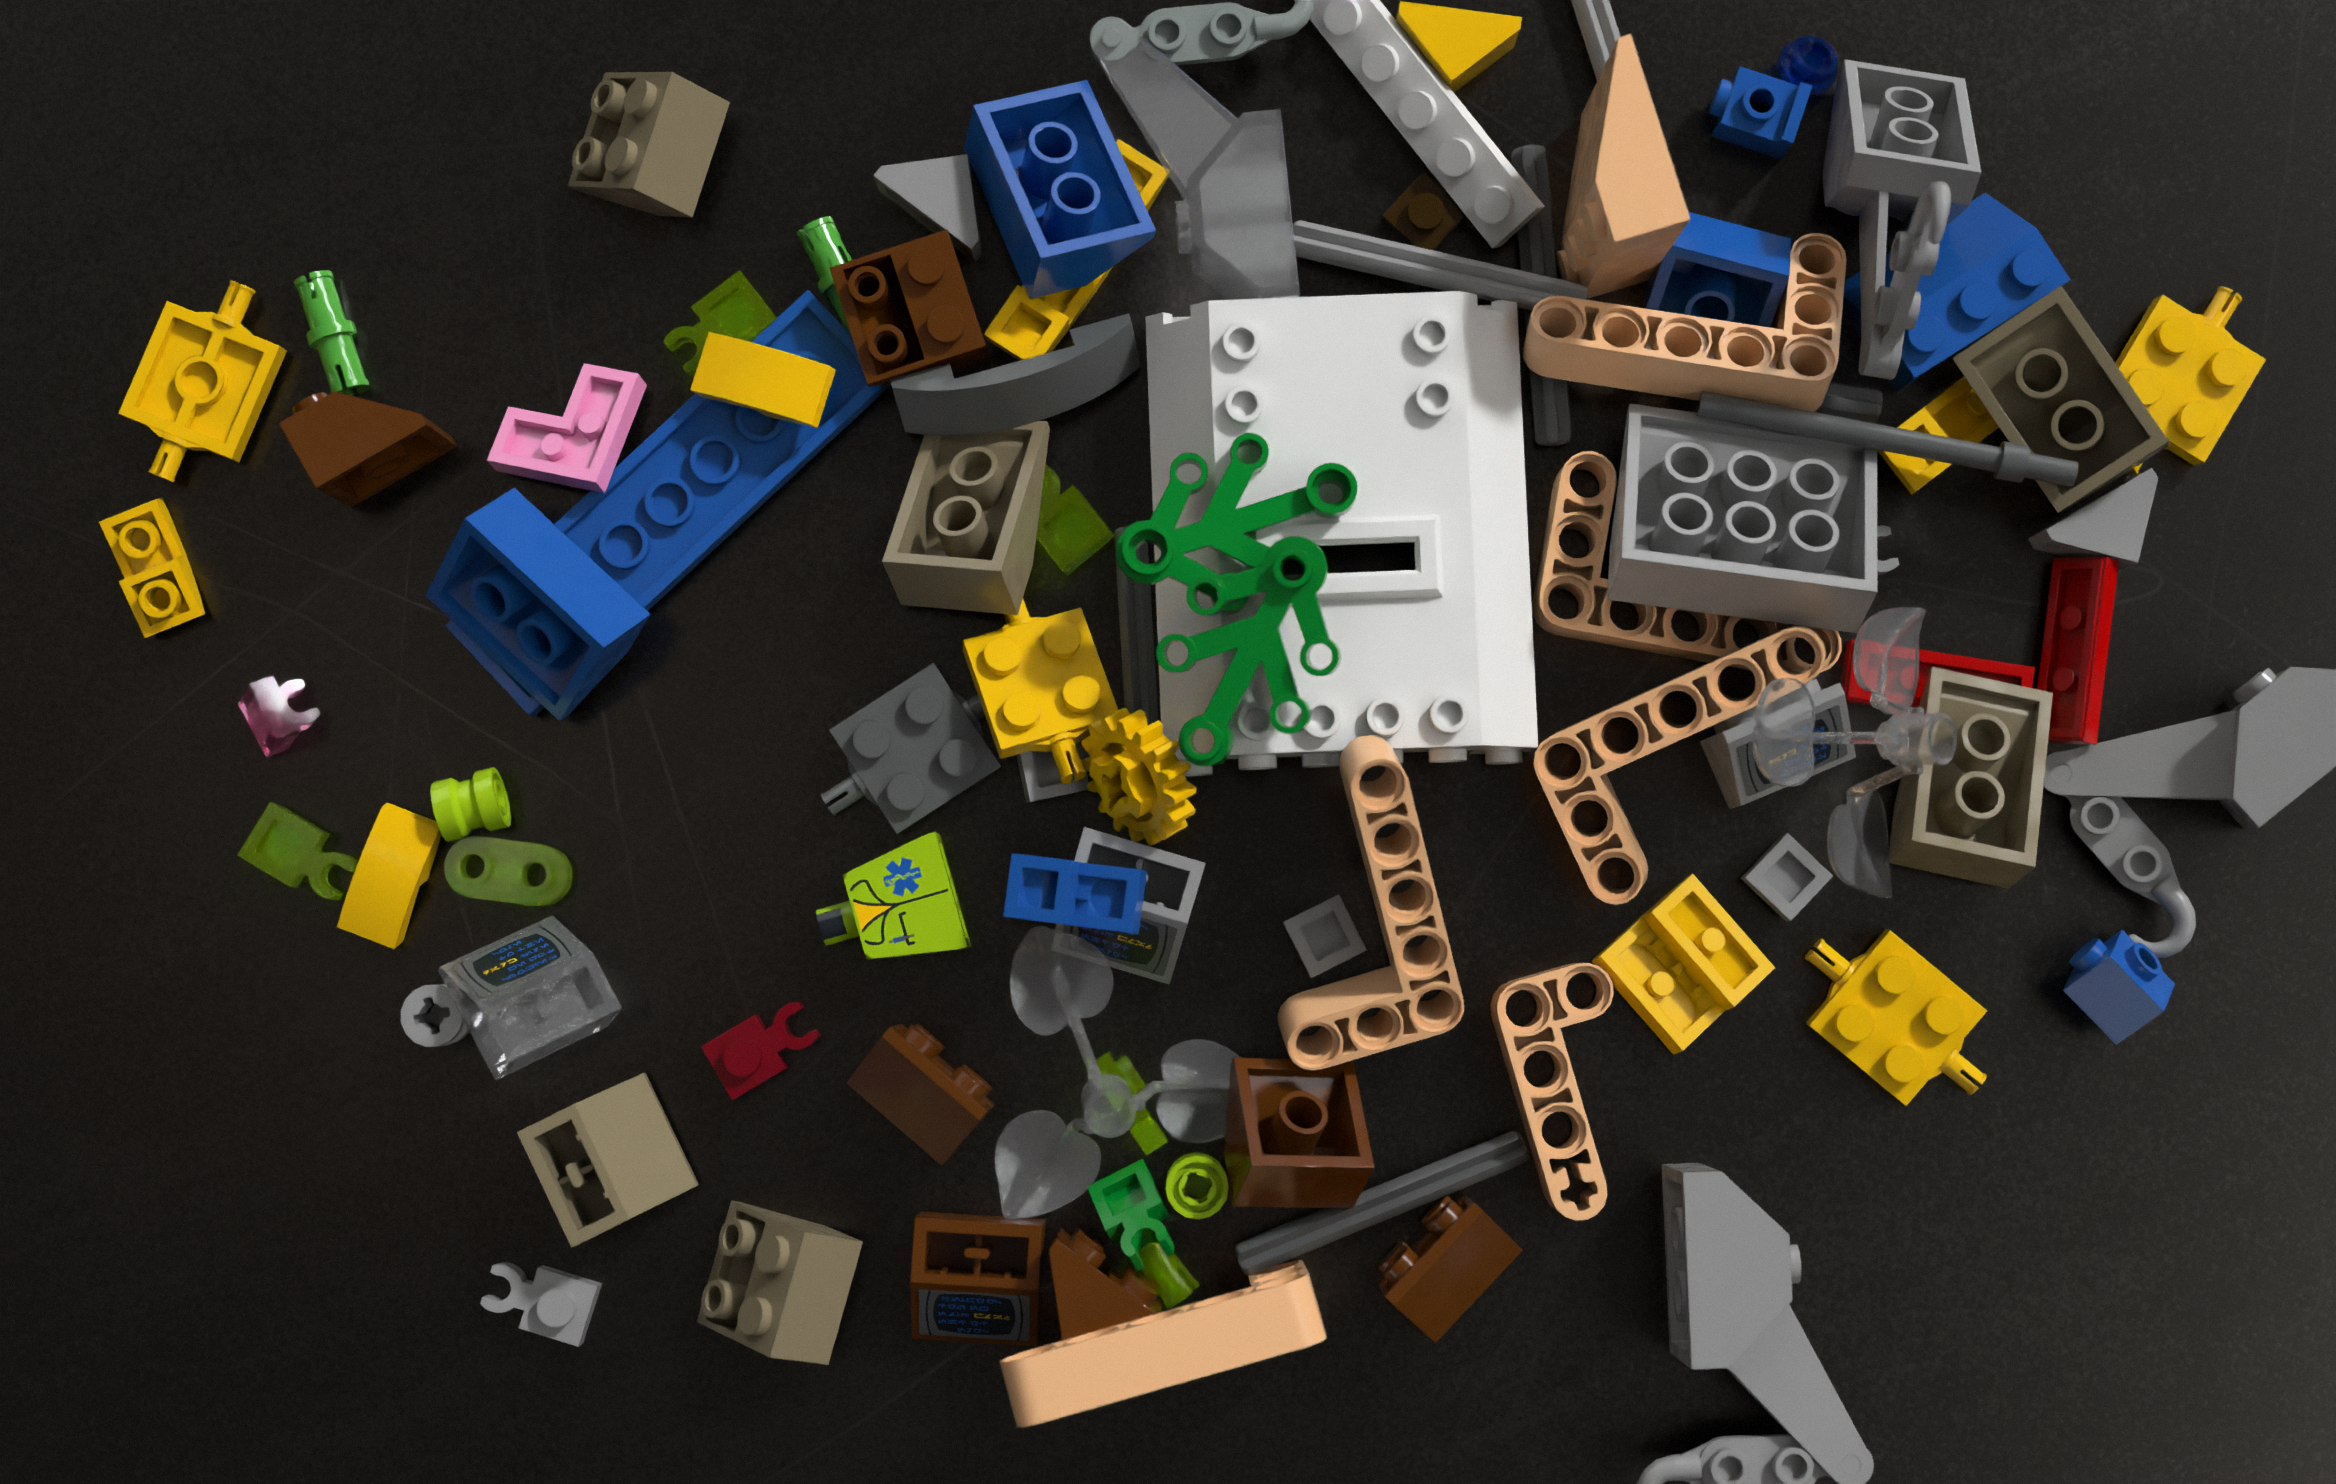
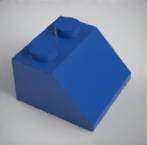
M1688 212L1690 221L1649 278L1642 308L1770 328L1790 274L1791 238Z

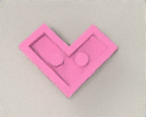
M584 363L563 417L508 406L487 461L497 472L605 493L647 385L638 373Z

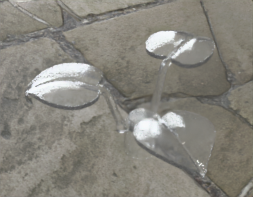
M1896 607L1879 611L1863 623L1856 636L1853 652V667L1856 681L1861 688L1872 692L1870 703L1873 708L1880 710L1884 714L1893 715L1888 721L1880 724L1877 732H1813L1815 724L1814 701L1805 684L1794 678H1778L1771 681L1763 690L1755 710V721L1757 724L1753 730L1754 758L1761 773L1770 782L1778 786H1798L1811 777L1814 769L1813 744H1876L1880 756L1886 760L1889 759L1892 764L1897 765L1890 770L1848 788L1846 792L1847 804L1837 805L1833 809L1828 823L1827 850L1832 870L1844 884L1879 898H1893L1891 869L1890 863H1888L1889 842L1886 812L1882 798L1876 789L1906 775L1922 774L1924 770L1923 765H1945L1949 763L1955 754L1957 746L1955 725L1947 714L1924 713L1922 707H1910L1916 694L1919 676V634L1927 612L1925 609L1916 607Z
M1045 926L1032 928L1023 938L1015 952L1010 972V995L1013 1007L1025 1026L1039 1035H1052L1069 1023L1090 1080L1084 1086L1081 1094L1084 1118H1075L1066 1126L1056 1113L1047 1110H1034L1017 1116L1002 1130L995 1147V1169L1000 1190L1002 1213L1007 1219L1042 1215L1056 1210L1081 1196L1097 1177L1101 1163V1152L1099 1146L1092 1138L1078 1133V1131L1083 1130L1086 1134L1094 1132L1105 1138L1118 1137L1130 1129L1135 1120L1136 1111L1143 1110L1145 1102L1156 1093H1160L1156 1103L1159 1121L1175 1138L1184 1142L1205 1143L1225 1136L1230 1067L1233 1058H1241L1227 1047L1213 1041L1202 1039L1183 1041L1170 1047L1164 1053L1161 1061L1163 1081L1150 1082L1136 1095L1131 1093L1128 1084L1119 1076L1101 1074L1080 1018L1093 1017L1099 1014L1108 1004L1114 985L1109 962L1096 946L1085 939Z

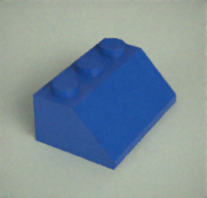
M1088 80L973 105L963 149L968 155L970 165L1029 299L1086 286L1154 238L1156 229Z
M1987 193L1971 201L1970 206L1945 227L1942 239L1939 242V253L1935 269L1931 276L1921 275L1916 290L1921 294L1920 311L1916 325L1913 330L1905 329L1899 368L1895 378L1889 380L1896 392H1899L1964 351L2059 286H2064L2071 280L2036 227ZM1891 252L1886 255V287H1890L1895 272L1890 270ZM1860 272L1845 280L1843 312L1861 338Z
M515 488L464 519L425 595L559 721L567 717L625 656L651 615Z

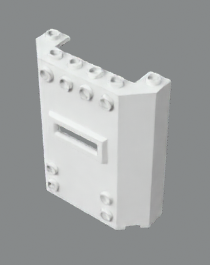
M1464 291L1211 300L1190 305V317H1172V314L1164 312L1145 317L1153 513L1170 482V466L1173 460L1183 453H1195L1202 457L1207 464L1208 480L1200 492L1189 496L1175 529L1199 522L1231 461L1230 450L1233 441L1244 433H1255L1260 435L1268 445V461L1262 471L1252 475L1236 509L1305 487L1311 472L1318 466L1326 463L1341 464L1353 473L1357 481V495L1352 508L1338 518H1324L1313 512L1246 534V536L1268 547H1271L1280 539L1290 536L1307 538L1318 546L1414 542L1415 570L1327 573L1326 581L1317 592V597L1329 637L1339 646L1341 651V663L1334 673L1328 676H1314L1306 672L1302 667L1300 651L1305 644V640L1291 605L1279 629L1299 695L1310 706V722L1304 730L1293 734H1285L1274 728L1269 717L1273 698L1261 662L1229 723L1234 737V744L1231 753L1226 759H1239V770L1277 768L1276 757L1301 756L1302 767L1305 768L1339 766L1340 755L1350 741L1360 736L1373 735L1383 738L1391 745L1400 764L1404 763L1403 753L1428 752L1430 763L1467 761V750H1469V754H1485V764L1523 763L1522 752H1531L1538 748L1517 303L1501 299L1491 302V305L1478 306L1477 294ZM1245 444L1237 451L1238 458L1246 464H1254L1262 456L1260 449L1253 444ZM1184 464L1177 470L1176 474L1181 482L1193 484L1200 478L1201 471L1193 464ZM1325 484L1318 490L1320 499L1327 504H1335L1343 497L1341 489L1335 484ZM1154 544V553H1155V562H1156V561L1159 559L1160 555H1161V551H1160V549ZM1210 547L1185 554L1186 557L1219 575L1223 573L1237 574L1252 569ZM1303 574L1285 575L1289 581H1297L1303 576ZM1168 577L1156 584L1158 644L1164 637L1170 634L1192 636L1255 616L1267 592L1248 596L1245 607L1235 614L1220 612L1216 615L1206 616L1195 613L1189 607L1186 599L1188 587ZM1197 592L1199 605L1205 609L1211 608L1213 605L1210 597ZM1239 599L1227 602V604H1234L1237 601H1239ZM1175 641L1168 647L1167 657L1173 665H1182L1188 657V649L1183 642ZM1324 644L1314 646L1309 655L1310 662L1315 668L1320 670L1328 667L1332 660L1331 650ZM1237 649L1197 661L1190 670L1183 673L1169 672L1159 664L1161 723L1163 724V735L1169 740L1176 739L1179 743V734L1183 725L1191 718L1204 714ZM1291 701L1283 704L1279 712L1282 723L1289 727L1297 725L1302 715L1300 707ZM1199 729L1193 737L1194 747L1201 753H1208L1214 746L1213 734L1208 729ZM1178 746V749L1175 752V755L1177 756L1178 760L1189 762L1183 756L1180 747ZM1189 762L1191 769L1184 773L1185 777L1213 775L1212 766H1197Z

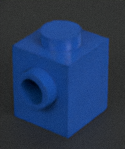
M2121 930L2104 943L2099 938L2092 939L2073 955L2069 963L2074 968L2063 991L2117 1045L2164 1012L2175 983L2162 971L2161 964L2152 950L2142 943H2135Z

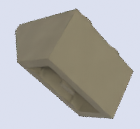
M673 72L605 73L602 82L596 87L591 98L592 113L584 137L577 144L572 156L573 171L568 187L657 216L692 218L730 102Z
M642 1073L579 1101L517 1132L571 1248L699 1185L646 1073Z
M731 1201L725 1223L720 1230L719 1245L708 1284L702 1294L697 1322L770 1358L829 1365L863 1241L821 1224L746 1203Z

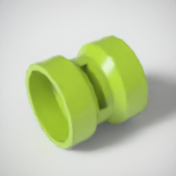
M495 767L475 771L469 780L458 782L453 778H447L431 784L430 792L433 812L445 841L452 842L467 838L471 830L482 827L489 831H495L511 825V811L507 792L501 775Z
M1193 1152L1184 1154L1174 1161L1168 1170L1165 1188L1168 1201L1175 1211L1186 1218L1198 1220L1210 1217L1221 1209L1227 1200L1229 1185L1226 1172L1217 1159L1206 1153Z

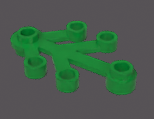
M1244 433L1238 436L1231 445V461L1201 520L1175 529L1189 496L1200 492L1208 480V467L1202 457L1195 453L1180 454L1171 463L1170 482L1151 519L1131 524L1120 535L1116 546L1118 565L1130 580L1139 584H1157L1169 577L1189 587L1193 580L1202 576L1221 579L1236 574L1223 573L1219 575L1185 556V554L1206 547H1210L1250 568L1262 566L1265 555L1270 547L1246 536V534L1313 512L1324 518L1343 516L1352 508L1355 502L1357 481L1347 467L1337 463H1326L1318 466L1311 472L1305 487L1236 509L1252 475L1264 469L1269 455L1268 445L1260 435ZM1245 444L1257 446L1261 451V458L1254 464L1243 463L1237 456V451L1241 446ZM1184 464H1193L1200 469L1201 476L1195 483L1185 484L1178 479L1177 470ZM1328 483L1337 485L1342 491V499L1335 504L1323 502L1318 495V490L1321 486ZM1152 543L1160 549L1161 555L1156 562L1144 564L1137 559L1136 551L1142 544ZM1293 556L1285 561L1284 564L1294 563L1298 565L1304 575L1305 564L1300 557ZM1212 584L1201 586L1198 592L1210 597L1214 606L1218 600L1217 589ZM1248 597L1240 598L1234 604H1226L1221 613L1235 614L1241 611L1247 604Z
M1299 536L1285 537L1269 548L1262 566L1221 579L1202 576L1193 580L1186 592L1189 607L1195 613L1206 616L1220 613L1229 601L1267 592L1255 616L1192 636L1170 634L1164 637L1157 646L1156 656L1159 664L1165 670L1173 673L1186 672L1197 661L1237 649L1204 714L1188 720L1180 731L1179 747L1183 756L1190 763L1203 767L1213 766L1223 762L1229 756L1234 744V737L1229 723L1261 662L1273 698L1269 717L1274 728L1285 734H1293L1304 730L1308 726L1311 719V709L1307 701L1299 695L1279 629L1291 605L1305 640V644L1300 651V662L1304 670L1314 676H1328L1338 669L1342 657L1339 646L1329 637L1317 597V592L1326 581L1328 564L1325 554L1313 541ZM1293 556L1300 557L1305 564V573L1297 581H1289L1283 573L1285 561ZM1212 584L1217 589L1218 600L1214 606L1205 609L1197 601V592L1201 586ZM1175 641L1183 642L1188 649L1186 661L1179 666L1173 665L1167 657L1168 647ZM1318 644L1326 645L1332 653L1331 663L1328 667L1321 670L1311 664L1309 657L1312 648ZM1289 701L1296 703L1302 713L1299 723L1293 727L1283 724L1279 716L1280 708ZM1201 728L1208 729L1214 736V746L1208 753L1199 752L1193 744L1194 734Z

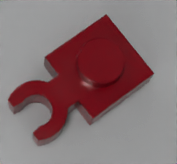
M793 1002L783 1006L776 1013L773 1025L767 1029L759 1015L755 1014L701 1046L731 1100L741 1097L788 1069L789 1066L780 1053L786 1048L794 1050L808 1048L818 1041L821 1035L817 1029L808 1032L803 1037H796L789 1031L788 1022L791 1016L805 1008L802 1002Z

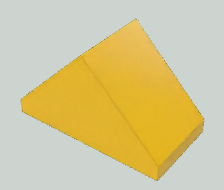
M1400 1L1396 21L1450 89L1456 92L1514 48L1521 29L1522 17Z

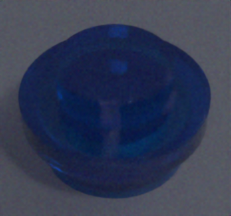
M1802 36L1796 39L1795 42L1789 43L1783 48L1777 59V68L1782 79L1795 85H1799L1800 82L1811 85L1810 94L1812 95L1828 91L1837 78V53L1828 42L1819 37Z

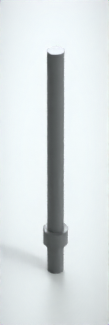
M1705 391L1701 392L1697 408V416L1992 471L1994 472L1995 479L2021 483L2024 478L2072 487L2078 473V462L2033 454L2030 453L2029 446L2004 441L1999 447Z

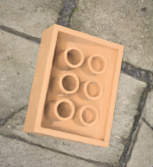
M1631 34L1618 37L1582 112L1561 238L1562 250L1556 252L1557 266L1561 279L1585 285L1588 288V298L1648 281L1690 221V216Z

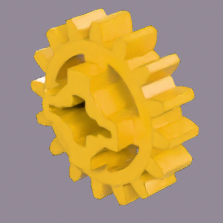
M1122 708L1091 724L1088 727L1091 735L1084 738L1081 742V745L1090 754L1089 757L1081 760L1084 769L1089 772V776L1093 778L1086 786L1089 791L1099 793L1102 800L1099 803L1098 809L1101 813L1106 812L1113 818L1114 829L1119 832L1128 827L1133 842H1139L1145 838L1149 845H1154L1185 829L1188 826L1185 819L1194 815L1196 810L1187 798L1196 794V787L1188 782L1184 776V773L1189 771L1191 766L1189 762L1178 760L1175 752L1178 749L1179 743L1176 739L1169 740L1163 735V724L1158 720L1148 725L1143 710L1139 709L1130 714L1127 708Z

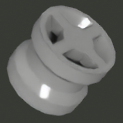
M450 984L424 985L417 988L405 999L401 1008V1025L405 1034L414 1043L425 1047L452 1045L462 1040L470 1032L474 1022V1006L470 997L461 988ZM433 999L434 1006L431 1008L430 1013L426 1014L432 1006L431 1000Z

